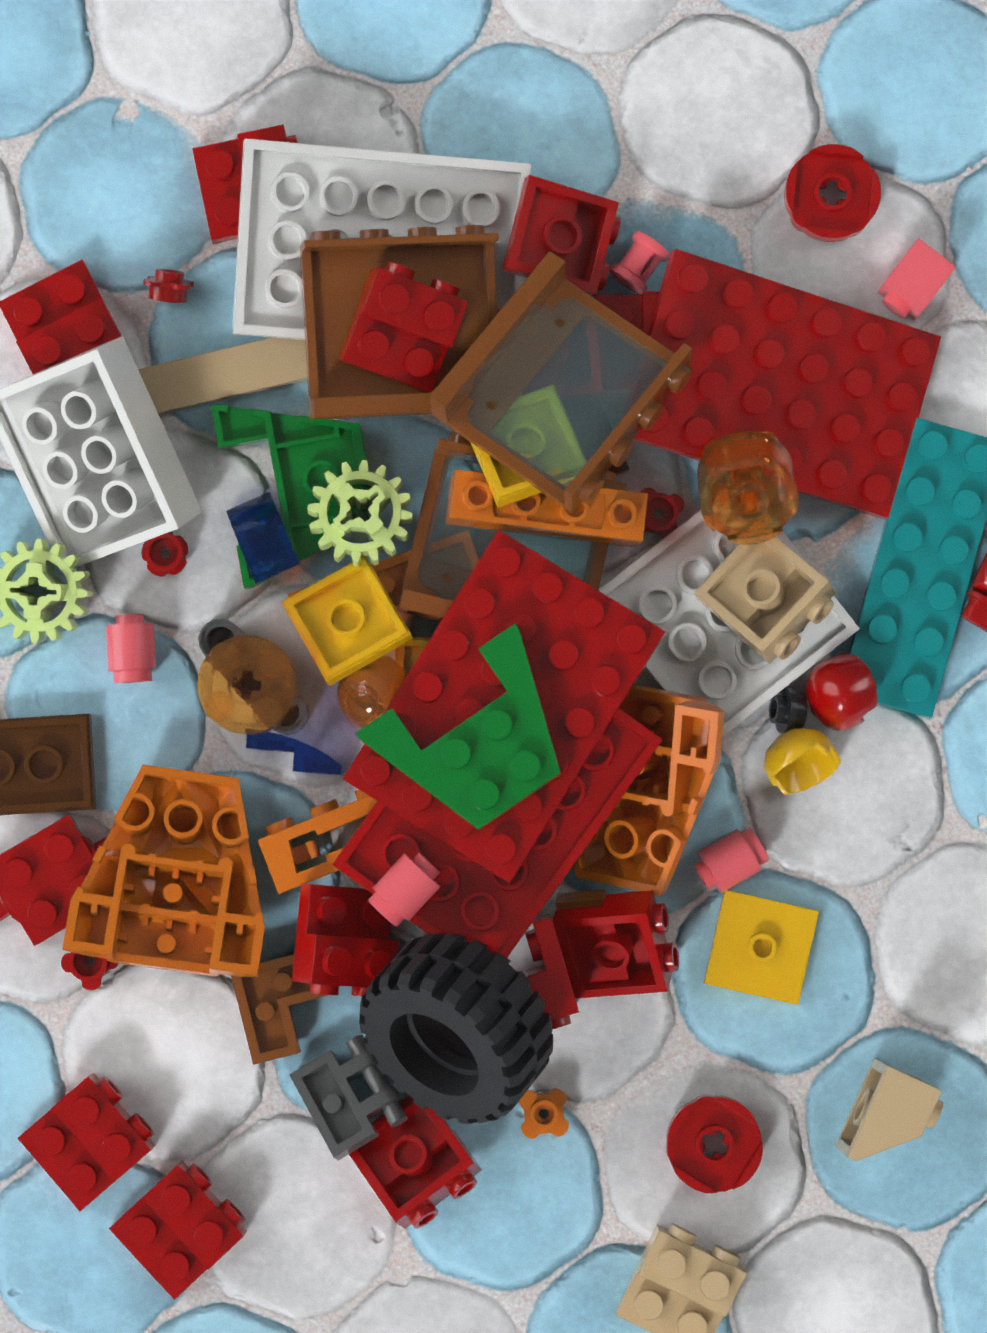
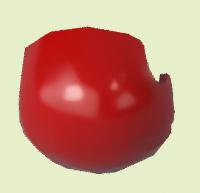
M842 653L826 659L816 665L809 674L805 689L806 698L811 713L825 727L836 731L851 729L862 724L865 721L862 717L877 706L878 697L875 680L868 666L855 654Z

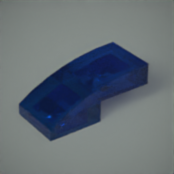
M270 492L226 511L255 583L300 564Z
M247 729V749L294 753V772L343 776L344 766L311 745L284 735Z

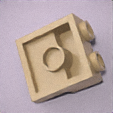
M759 523L694 592V595L698 601L727 624L739 639L766 662L771 664L777 656L782 660L786 659L797 649L801 641V637L798 634L810 621L818 624L829 615L834 606L831 598L835 595V592L828 579Z
M671 1223L668 1230L656 1225L615 1314L651 1333H715L723 1316H727L747 1274L744 1267L738 1265L741 1257L719 1245H714L713 1250L710 1251L695 1244L697 1235L676 1224Z

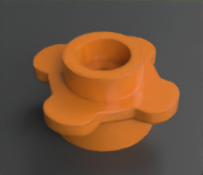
M554 1088L549 1093L542 1092L536 1094L528 1090L519 1100V1105L524 1109L525 1118L521 1125V1130L527 1138L534 1139L539 1134L552 1133L554 1136L560 1137L567 1132L569 1123L564 1118L563 1106L567 1101L565 1093L560 1089ZM540 1110H548V1116L546 1118L540 1117Z

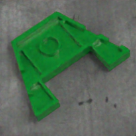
M222 404L211 405L217 444L220 450L268 441L285 536L236 546L245 590L256 587L321 551L318 542L324 533L311 534L309 524L319 519V517L309 515L307 510L308 504L320 503L313 495L312 489L314 486L327 488L328 484L324 475L327 471H330L336 477L343 475L342 463L344 462L349 464L352 472L359 471L361 461L367 460L360 423L331 419L310 420L309 416L271 413L266 410L229 407V405ZM365 484L352 485L354 489L369 490L372 488V486ZM334 498L328 510V522L330 525L333 523V519L340 513V507ZM355 506L351 509L352 520L360 517L365 522L369 519L368 508L360 510Z
M513 624L478 648L507 692L431 745L421 750L393 708L355 733L359 740L478 830L561 774L523 640L516 624Z

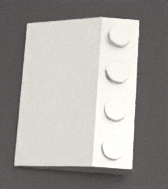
M123 336L0 389L1 443L50 548L55 543L65 544V553L63 555L65 558L72 554H78L81 557L75 567L179 529L202 513L201 507Z

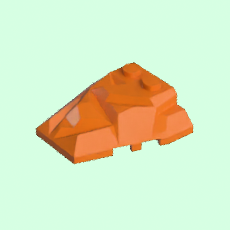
M633 685L619 709L662 738L663 741L576 861L574 870L578 878L636 891L653 890L654 895L661 896L666 894L707 790L721 760L725 711L716 705L708 704L707 699L704 697Z
M142 765L114 817L115 823L104 844L99 846L92 859L94 862L81 887H77L71 898L62 949L85 956L105 958L109 962L206 976H219V974L236 977H258L265 925L259 901L239 778Z

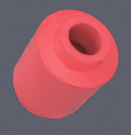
M144 614L116 615L115 624L106 626L108 672H113L114 683L151 682L152 670L156 669L154 623H144Z
M749 827L742 832L736 829L697 851L700 861L694 864V867L708 890L715 886L720 893H723L760 872V865L769 861V858L760 840Z
M419 852L413 859L404 853L374 885L373 889L376 892L368 901L381 915L397 927L404 919L410 921L441 887L434 880L440 874V871Z

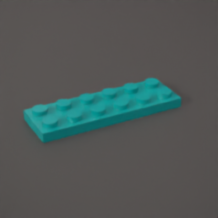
M920 418L916 419L889 518L885 519L856 623L860 629L853 634L848 654H855L868 666L876 683L877 704L930 719L934 713L987 519V437Z

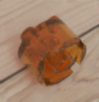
M738 431L712 440L705 445L703 455L698 464L697 482L701 513L707 526L714 532L717 530L719 533L727 536L728 541L743 545L763 543L779 535L783 531L782 527L789 521L791 516L792 519L794 518L799 505V495L791 456L784 445L779 442L778 437L769 431Z
M243 635L232 637L213 647L201 665L197 688L203 709L207 716L217 725L234 733L253 736L272 731L287 720L294 711L299 699L300 679L294 663L280 647L258 636ZM248 673H253V679L261 683L260 691H252L250 699H245L244 692L237 689L238 681L246 680Z

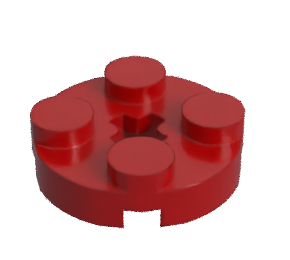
M827 144L811 150L797 161L787 177L784 188L785 207L794 228L804 232L813 239L825 242L843 241L862 232L874 217L881 198L879 177L875 169L872 170L869 163L863 159L864 156L845 145ZM831 181L837 183V190L845 192V199H838L835 205L827 204L826 198L820 197L819 189H826Z
M701 1095L684 1104L671 1119L666 1133V1154L676 1175L689 1187L703 1193L726 1192L743 1186L752 1178L762 1159L763 1143L756 1119L744 1105L722 1095ZM717 1131L724 1133L722 1142L727 1146L726 1151L723 1154L714 1152L711 1157L706 1156L703 1153L706 1145L701 1141L706 1133L713 1136Z

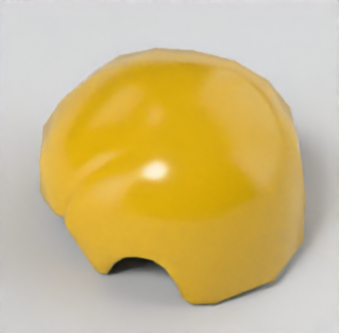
M812 728L791 729L775 739L766 750L763 768L773 786L777 785L784 795H790L805 791L822 783L834 774L841 764V759L832 742L824 733Z

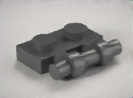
M363 1035L355 1036L346 1043L353 1058L342 1065L336 1054L329 1050L289 1074L333 1158L338 1161L380 1136L371 1120L373 1117L384 1113L391 1127L399 1126L408 1119L401 1105L403 1101L401 1093L393 1085H390L386 1076L375 1065L377 1059L374 1054L368 1053ZM360 1076H364L373 1093L372 1096L362 1102L351 1081Z

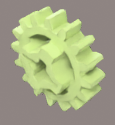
M362 460L359 471L352 472L349 464L344 462L342 463L343 475L336 477L333 473L327 471L324 473L328 484L327 488L314 486L312 489L313 495L320 503L308 504V514L313 517H319L318 520L309 524L311 534L324 533L318 542L319 548L324 551L334 546V561L339 563L348 554L352 557L354 567H359L362 556H369L373 565H378V552L384 550L393 557L396 554V548L392 541L397 539L406 542L408 539V532L401 527V524L412 523L413 513L401 510V508L411 503V497L409 493L397 494L402 486V480L398 476L387 481L386 466L381 465L375 473L369 472L367 460ZM365 484L373 487L369 490L354 489L352 485ZM334 498L340 507V513L333 519V523L330 525L328 522V510ZM391 503L393 516L390 526L386 529L380 517L381 513L387 509V505ZM355 506L360 510L368 508L369 519L365 522L360 517L352 520L351 509ZM352 537L367 538L370 542L359 544L348 542V540Z
M36 539L32 550L27 541L17 542L18 555L11 551H3L0 554L5 562V566L0 567V610L4 614L0 618V628L8 627L12 624L15 625L13 630L14 638L23 639L30 631L31 642L42 643L46 631L51 641L62 639L60 627L68 631H75L78 626L72 617L74 615L83 616L88 614L89 610L81 605L80 602L81 598L93 596V591L82 588L81 582L91 575L89 571H77L75 569V566L81 559L78 554H72L66 558L63 556L65 544L55 543L49 551L47 539ZM26 563V572L16 581H12L16 571ZM55 565L63 572L67 583H63L54 573ZM34 585L47 587L48 590H56L57 593L39 597L32 595V592H23L22 588H32ZM12 599H15L24 609V617L16 610ZM67 601L62 612L56 618L49 621V618H52L53 609L60 602Z

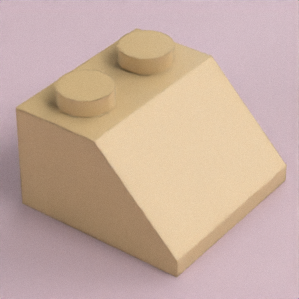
M874 1058L835 1146L848 1158L859 1161L921 1137L925 1128L929 1127L932 1129L939 1119L943 1108V1101L938 1099L942 1091L920 1078Z

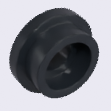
M787 686L778 695L771 698L769 719L771 723H775L776 729L780 734L791 729L804 727L808 709L805 693L796 692L794 687Z

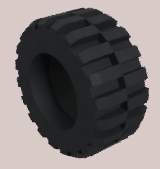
M443 933L426 934L407 942L369 984L366 992L362 995L359 1024L361 1033L366 1034L364 1044L368 1053L374 1054L376 1057L375 1065L383 1075L387 1074L394 1081L393 1086L400 1093L406 1092L414 1098L413 1103L424 1110L430 1108L436 1111V1116L447 1120L455 1117L459 1123L465 1124L497 1120L501 1116H506L516 1106L549 1063V1056L553 1052L550 1014L544 1013L545 1002L540 993L534 992L529 986L530 979L522 971L517 972L509 965L511 961L501 953L497 955L487 950L488 945L478 940L468 942L465 940L464 935L454 933L446 934L445 936Z

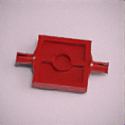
M69 813L0 854V921L11 915L12 918L22 925L34 946L65 929L71 898L77 887H81L94 862L92 859L97 849L104 844L107 836L93 843V841L82 834Z

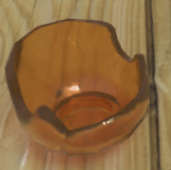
M384 655L339 681L337 686L338 705L347 721L353 727L362 729L381 716L405 680L407 674L404 668L393 658Z

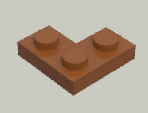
M294 954L260 962L258 977L231 976L253 1065L300 1053L301 1048L290 1005L328 996L309 993L310 984L292 981Z

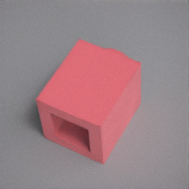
M918 238L877 292L884 297L882 300L883 305L893 314L900 318H905L908 315L915 320L945 283L956 266Z

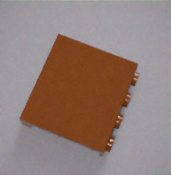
M483 225L455 227V235H437L436 227L407 229L408 236L389 237L388 229L359 231L360 238L341 239L340 231L312 232L311 240H304L300 245L310 420L432 414L430 394L432 392L425 393L339 361L370 269L376 267L385 269L388 262H393L414 270L413 280L430 287L432 279H436L458 287L460 290L457 297L468 301L453 348L447 349L433 389L434 391L497 315L494 243L498 241V233H485Z

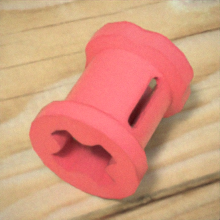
M635 231L631 237L633 244L619 264H612L609 272L622 285L642 295L643 291L647 290L645 283L660 261H667L670 253L650 236L640 231Z

